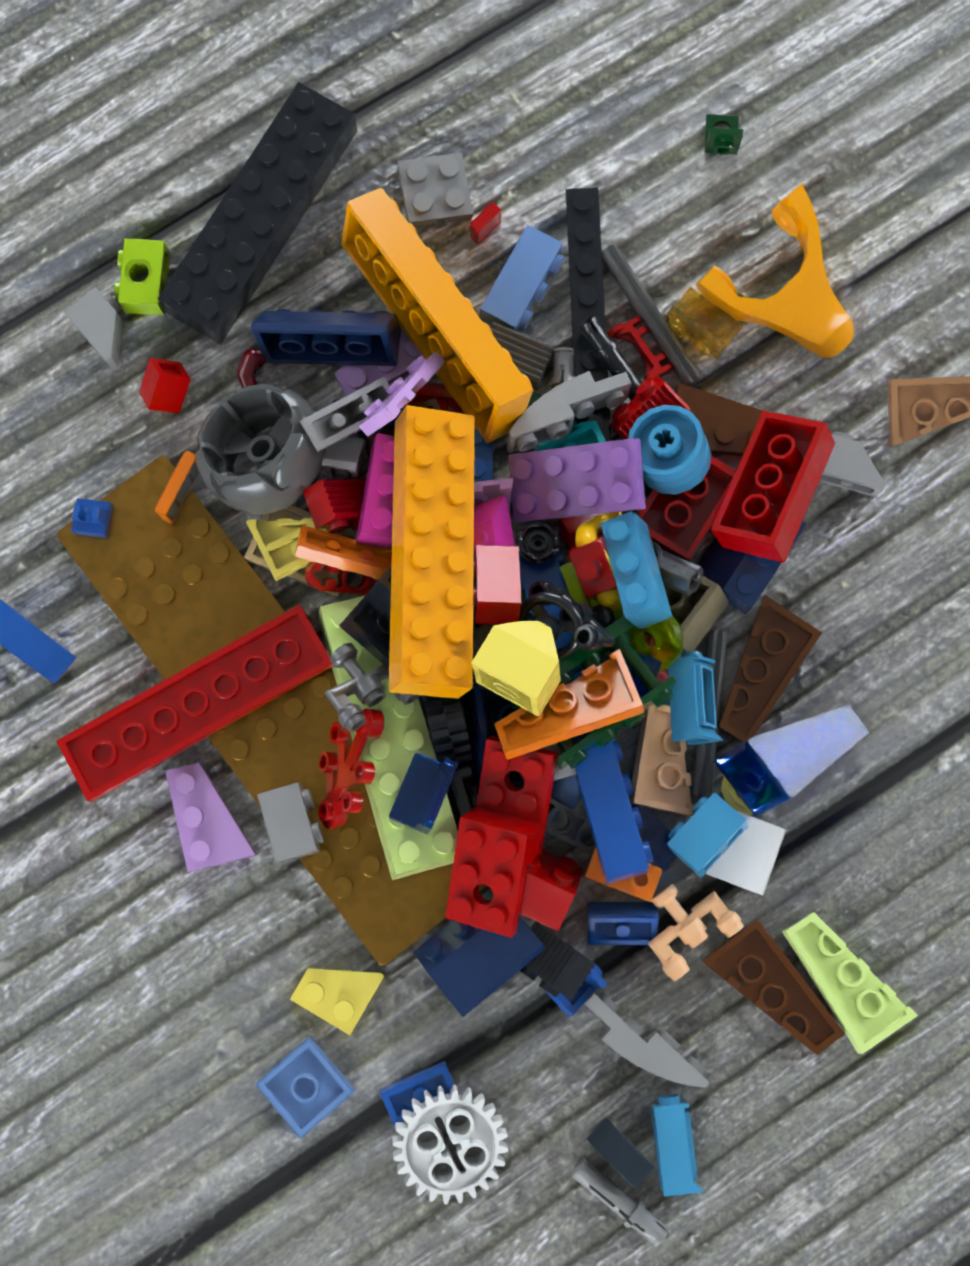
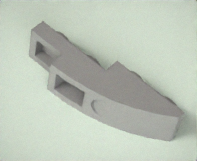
M590 371L567 380L541 396L519 417L509 431L506 446L508 453L518 450L521 452L531 450L538 443L549 439L552 441L560 440L571 432L575 417L582 419L591 415L595 410L606 406L614 408L627 400L631 386L627 373L624 372L595 382Z
M593 992L584 1002L588 1008L608 1025L599 1035L601 1040L634 1065L666 1080L688 1086L705 1088L710 1083L702 1076L706 1069L692 1055L685 1060L676 1051L680 1044L665 1030L661 1035L652 1030L645 1039L641 1038L640 1036L645 1031L630 1017L623 1021L614 1012L619 1006L604 992L599 997Z

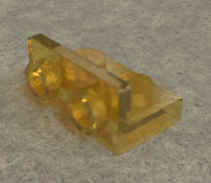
M692 287L686 291L675 306L671 307L665 320L675 334L680 337H688L695 343L696 348L702 354L709 357L712 355L716 359L721 357L743 327L740 322Z

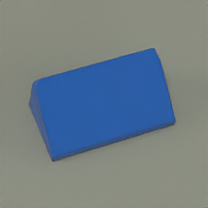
M588 902L587 945H648L647 943L658 935L659 915L657 907L652 902Z

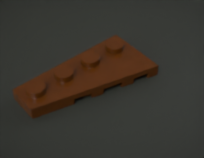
M678 382L676 394L691 408L690 411L700 421L709 443L711 454L743 456L762 410Z
M764 595L725 703L718 728L744 746H748L822 632Z
M755 918L701 960L814 1054H820L845 1034L758 919Z

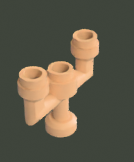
M673 883L666 886L652 898V903L655 907L661 908L664 906L677 923L675 926H668L647 943L662 962V970L673 982L685 975L690 968L686 964L687 961L681 954L675 953L669 944L677 937L681 939L684 945L689 944L692 949L702 943L708 937V934L705 932L707 927L700 919L706 914L712 913L717 920V928L727 938L732 937L744 927V924L740 921V916L735 911L729 910L715 891L691 908L690 914H687L675 897L678 890Z

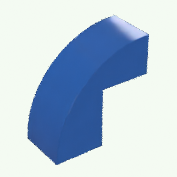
M0 599V644L32 669L56 684L77 657L41 631L24 615Z

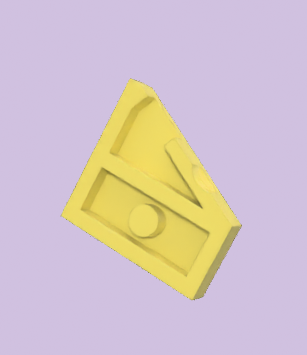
M281 518L277 519V521L250 519L246 521L276 581L306 567L310 563L303 558L295 557V551L301 526L315 528L312 518H304L302 520ZM324 528V529H318V530H322V531L328 532L327 529H325V528Z
M308 968L290 1000L346 1034L351 1035L385 974L381 972Z

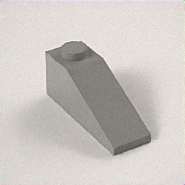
M385 376L300 421L317 452L362 431L358 426L367 418L363 412L378 398L383 402L389 396L385 390L390 385Z

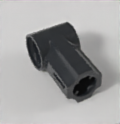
M468 761L439 767L457 830L460 817L473 809L477 804V797L473 787L476 785Z

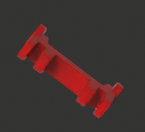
M637 316L625 324L616 325L607 334L611 339H623L633 344L646 363L644 381L649 378L653 379L656 375L660 378L670 372L674 366L672 363L661 367L660 364L666 361L668 357L664 352L657 356L653 355L642 337L649 333L646 325L637 330L635 329V326L642 321Z

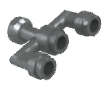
M346 643L337 648L331 654L329 660L335 668H344L353 680H348L324 692L327 699L338 712V721L349 732L359 729L367 719L360 706L351 703L347 697L355 694L362 704H367L369 708L374 707L386 697L384 692L385 686L381 681L386 678L389 680V669L385 665L378 666L366 674L355 660L358 650L352 643ZM394 693L397 699L402 701L404 705L414 702L420 696Z

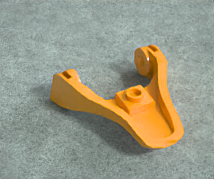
M801 183L780 201L771 212L773 219L780 229L794 236L802 248L804 258L797 274L775 295L766 299L738 297L732 280L724 271L716 266H713L696 283V287L705 300L730 319L766 326L795 340L822 358H831L843 351L853 340L854 323L830 288L823 264L818 221L812 203Z

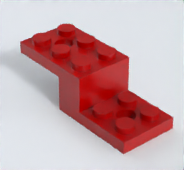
M490 736L486 739L477 804L473 809L461 816L459 821L445 918L510 938L516 934L527 866L542 854L558 752L541 748L507 760L499 737ZM511 771H517L523 776V788H517L510 782L509 775ZM479 884H485L491 888L493 900H486L480 895Z

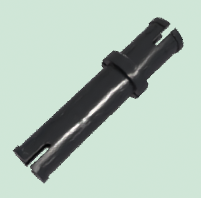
M593 315L585 320V324L581 323L578 329L595 350L593 353L595 358L602 360L612 376L624 372L627 373L631 381L628 398L632 401L637 395V388L642 382L617 348L619 343L615 338L611 339L597 320L596 315Z

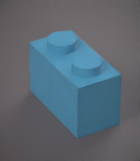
M715 792L709 798L706 796L702 797L692 809L694 815L685 824L683 822L678 823L668 835L671 839L667 843L669 849L701 878L748 828L747 820Z

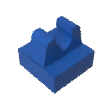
M77 498L74 505L71 531L76 535L108 538L113 505L106 501Z

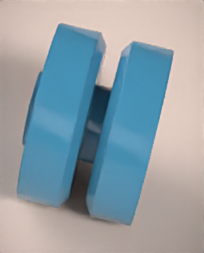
M662 405L650 409L636 420L629 431L628 439H640L644 482L649 488L661 494L676 495L691 490L703 480L710 469L712 455L709 443L700 421L687 409L674 405Z

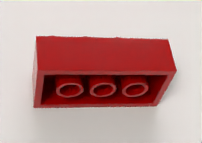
M762 410L711 527V531L722 548L785 563L835 446V441L827 423Z

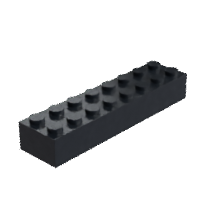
M297 83L158 297V301L165 313L218 344H222L357 133L355 113L304 84Z

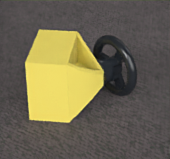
M541 592L528 597L521 605L519 621L494 625L471 662L476 682L540 717L561 681L558 659L572 655L579 648L575 643L574 634L584 624L577 608L568 599L551 592ZM542 603H551L559 606L568 614L571 620H559L557 617L549 615ZM530 611L536 616L537 619L535 621H528ZM562 632H573L571 641L566 646L556 649L555 641L558 639V636Z

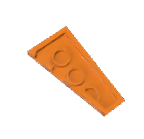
M620 649L610 654V659L596 667L593 664L583 670L581 677L566 686L564 683L558 685L540 717L520 708L496 722L494 725L506 759L509 760L644 713L643 704Z

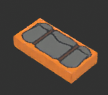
M189 451L183 453L155 507V511L161 519L171 524L174 523L199 475L195 454Z

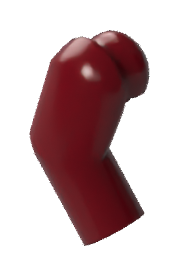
M250 348L243 352L236 370L241 388L257 385L254 376L256 369L266 363L260 349Z

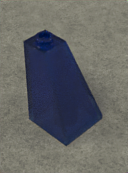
M849 705L753 736L714 760V763L752 814L757 817L793 798L870 732L862 723L861 718Z

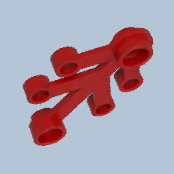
M368 708L363 710L367 720L364 725L355 730L357 733L350 751V732L343 728L339 722H334L331 726L330 740L332 743L338 744V755L334 752L323 751L318 760L320 772L326 773V797L319 804L318 817L327 829L343 826L347 820L348 813H359L362 809V794L346 790L361 783L370 784L375 777L374 764L372 762L359 761L367 738H379L383 732L384 715L381 710Z

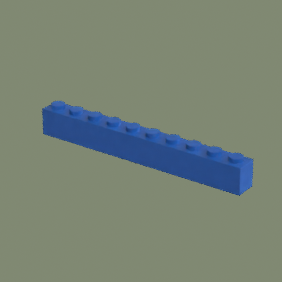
M537 542L535 545L541 546V543ZM561 548L552 560L543 564L530 563L519 554L521 589H525L526 599L529 597L530 586L538 581L551 582L555 587L562 588L570 596L560 570V566L565 565ZM554 604L544 606L549 615L559 619V613L562 608ZM562 632L555 641L556 649L566 646L571 641L573 632ZM584 669L572 676L574 680L582 676L581 672ZM592 731L578 735L571 739L575 744H577L582 739L591 734ZM618 740L611 741L603 748H599L596 745L586 752L588 758L575 767L577 772L575 777L606 884L648 873V863L653 862V856L648 841L642 842L638 829L643 828L642 818L638 807L632 808L628 795L633 794V789L628 773L622 774L618 761H622L623 756Z

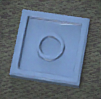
M311 1036L255 1084L300 1139L355 1092L353 1086Z

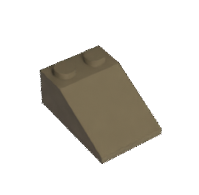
M702 576L701 584L696 592L691 593L690 596L664 585L672 617L645 627L681 652L694 651L729 604L720 586Z

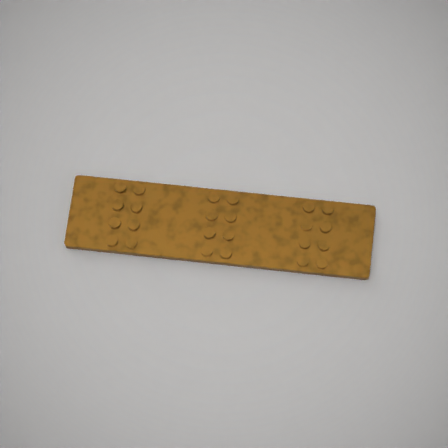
M159 456L99 500L110 502L113 505L108 538L74 534L71 531L73 520L58 531L57 537L165 680L285 613V611L192 490H190L173 524L161 519L155 511V507L175 467L167 457ZM327 669L208 736V738L259 806L257 794L297 782L302 784L304 789H310L315 808L310 810L313 823L319 822L324 842L319 844L321 852L299 859L377 963L386 965L445 919L453 863L392 880L365 783L346 790L362 794L363 805L359 813H348L347 820L343 826H337L335 829H327L323 826L322 821L318 817V808L320 802L326 797V773L320 772L318 760L323 751L334 752L338 755V744L331 742L330 729L334 722H339L338 712L324 694L325 691L337 686L333 673L330 669ZM351 733L349 738V751L353 743ZM479 884V891H481L487 885Z

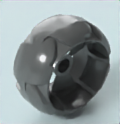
M274 384L251 385L235 391L233 396L219 403L210 411L198 432L197 444L199 450L196 452L195 460L205 485L225 505L240 512L246 511L256 515H263L291 506L303 494V490L316 483L323 470L322 460L326 448L317 452L300 423L302 419L314 414V410L299 394L290 389L284 390ZM274 426L269 436L261 435L256 437L261 431ZM247 452L248 458L257 469L252 473L236 476L233 467L239 453Z

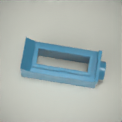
M698 651L681 653V658L668 660L669 678L673 676L677 681L672 691L674 696L670 699L672 741H687L689 746L724 741L715 732L717 723L714 672L711 665L716 664V661L702 656V653Z
M679 1094L658 1096V1102L650 1103L660 1190L663 1191L664 1197L704 1192L701 1186L693 1180L698 1179L690 1112L684 1109L689 1107V1103L685 1099H679Z

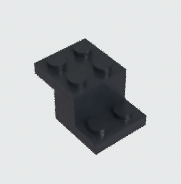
M391 566L339 625L388 669Z

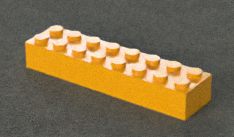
M382 188L348 201L341 241L344 250L388 310L396 314L399 325L422 356L426 359L437 352L443 358L445 363L435 374L463 412L468 415H474V427L485 442L489 443L509 433L528 407L533 393L529 378L525 374H521L512 362L510 353L500 346L494 338L489 325L482 322L474 311L471 301L460 293L455 286L452 276L442 269L436 261L434 252L424 245L418 237L415 227L406 221L400 213L397 203L390 199Z
M407 405L395 421L389 692L459 699L473 688V668L471 662L473 661L474 415Z

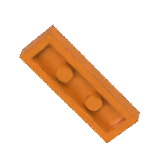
M302 525L298 535L295 557L379 580L391 566L392 549L356 543L355 539Z

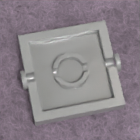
M462 153L433 155L432 157L397 162L408 223H411L414 227L434 224L436 228H442L447 226L448 222L470 220L473 218V209Z

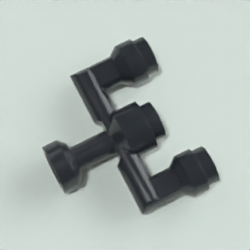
M538 581L530 586L529 597L541 592H551L568 599L577 608L584 624L574 634L575 643L585 650H596L599 647L608 648L615 644L614 637L605 630L606 627L615 622V615L609 607L597 605L590 608L585 603L576 602L562 588L555 587L553 583L548 581ZM542 603V605L550 606L551 603ZM561 609L559 619L571 620L568 614Z

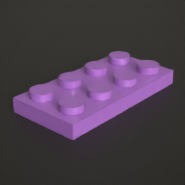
M638 438L508 455L510 478H513L511 496L514 523L646 509L641 443Z

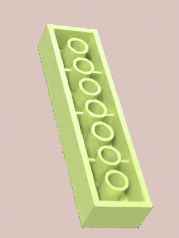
M364 596L320 606L318 620L329 656L340 646L352 643L358 650L355 660L366 674L370 670L383 665L339 627ZM332 666L337 686L348 680H353L344 668ZM386 678L381 681L385 686L384 692L386 697L376 706L369 708L367 704H362L355 694L347 698L351 703L359 705L362 710L365 708L381 710L384 715L382 734L379 738H367L359 761L372 762L375 766V777L372 783H365L391 879L396 880L452 864L458 831L419 698L408 705H404L402 701L397 699L394 693L389 692V680ZM355 731L350 732L352 741H354L357 733Z

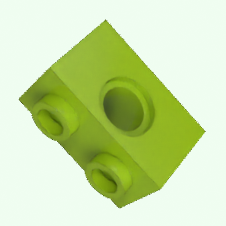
M124 238V248L118 252L117 262L118 268L121 270L120 282L116 281L115 301L128 314L164 316L165 311L159 303L158 297L168 284L170 251L165 241ZM148 273L145 280L141 282L134 281L138 274Z

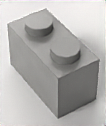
M297 782L257 794L276 863L281 864L321 852L319 844L324 842V837L319 822L313 823L310 810L314 809L315 805L309 788L304 789L303 785Z

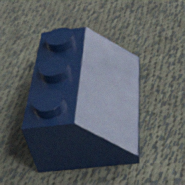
M803 521L793 542V545L802 533V531L804 530L805 526L807 525ZM715 537L698 563V566H701L703 569L702 576L720 586L729 604L746 615L753 608L782 562L722 548Z
M491 888L482 895L484 899L493 900ZM519 915L517 932L512 938L451 920L413 951V953L456 1010L464 1017L543 952L546 947Z

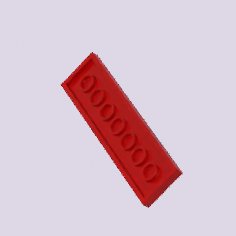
M299 604L65 735L56 742L87 802H93L331 668L333 664L330 662V656L304 609Z

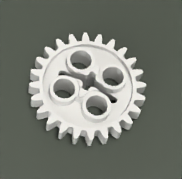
M456 1085L452 1086L450 1094H445L443 1088L438 1086L436 1097H432L426 1090L424 1091L425 1102L420 1103L413 1098L411 1101L414 1111L402 1110V1117L406 1123H395V1130L400 1134L392 1137L393 1146L398 1148L393 1151L394 1161H401L397 1165V1172L399 1175L407 1173L405 1176V1185L407 1187L417 1182L415 1188L416 1195H421L427 1189L430 1202H433L438 1194H442L444 1204H448L450 1195H456L458 1202L462 1203L463 1193L467 1191L471 1197L476 1198L475 1187L479 1185L481 1188L488 1190L486 1178H499L494 1166H505L504 1157L500 1153L508 1152V1146L506 1142L501 1140L507 1138L508 1135L506 1128L500 1127L504 1123L501 1114L494 1115L496 1109L493 1103L484 1106L485 1098L482 1093L473 1100L471 1088L469 1087L466 1088L462 1095H458ZM457 1115H464L468 1118L466 1123L461 1126H453L450 1124V1121ZM436 1117H441L451 1142L456 1145L458 1157L465 1167V1170L462 1172L459 1171L449 1146L444 1143L443 1133L435 1122ZM431 1131L435 1133V1137L431 1141L422 1142L417 1139L422 1132ZM475 1146L482 1149V1152L476 1157L465 1155L466 1151L471 1147ZM438 1163L450 1165L446 1172L437 1173L433 1171L434 1166Z

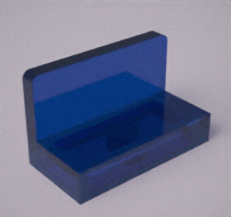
M415 753L390 811L389 818L428 835L439 813L458 762L445 757L441 763L420 753Z
M631 804L632 808L638 807L643 828L638 829L641 841H648L653 856V862L651 863L661 868L662 872H665L670 867L669 865L677 858L667 845L671 840L668 837L671 831L648 808Z

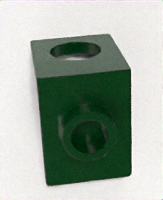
M706 115L704 153L737 155L744 129H738L739 116ZM719 123H724L728 125L730 128H717L714 126Z

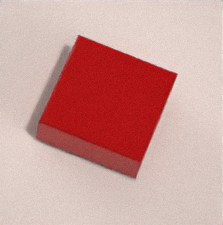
M494 202L490 203L470 223V238L478 245L501 223V209Z

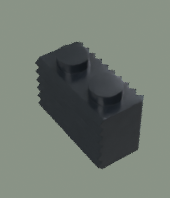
M535 921L531 926V930L546 949L520 971L532 980L539 976L542 979L539 986L555 998L559 993H562L569 999L574 998V993L578 992V987L582 986V982L587 979V975L591 974V969L595 968V963Z

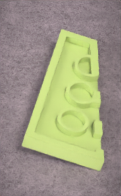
M814 912L807 914L782 931L858 1054L865 1053L918 1016L910 1007H906L895 996L896 993L887 984H883L870 971L871 968L861 958L858 959L846 947V943Z

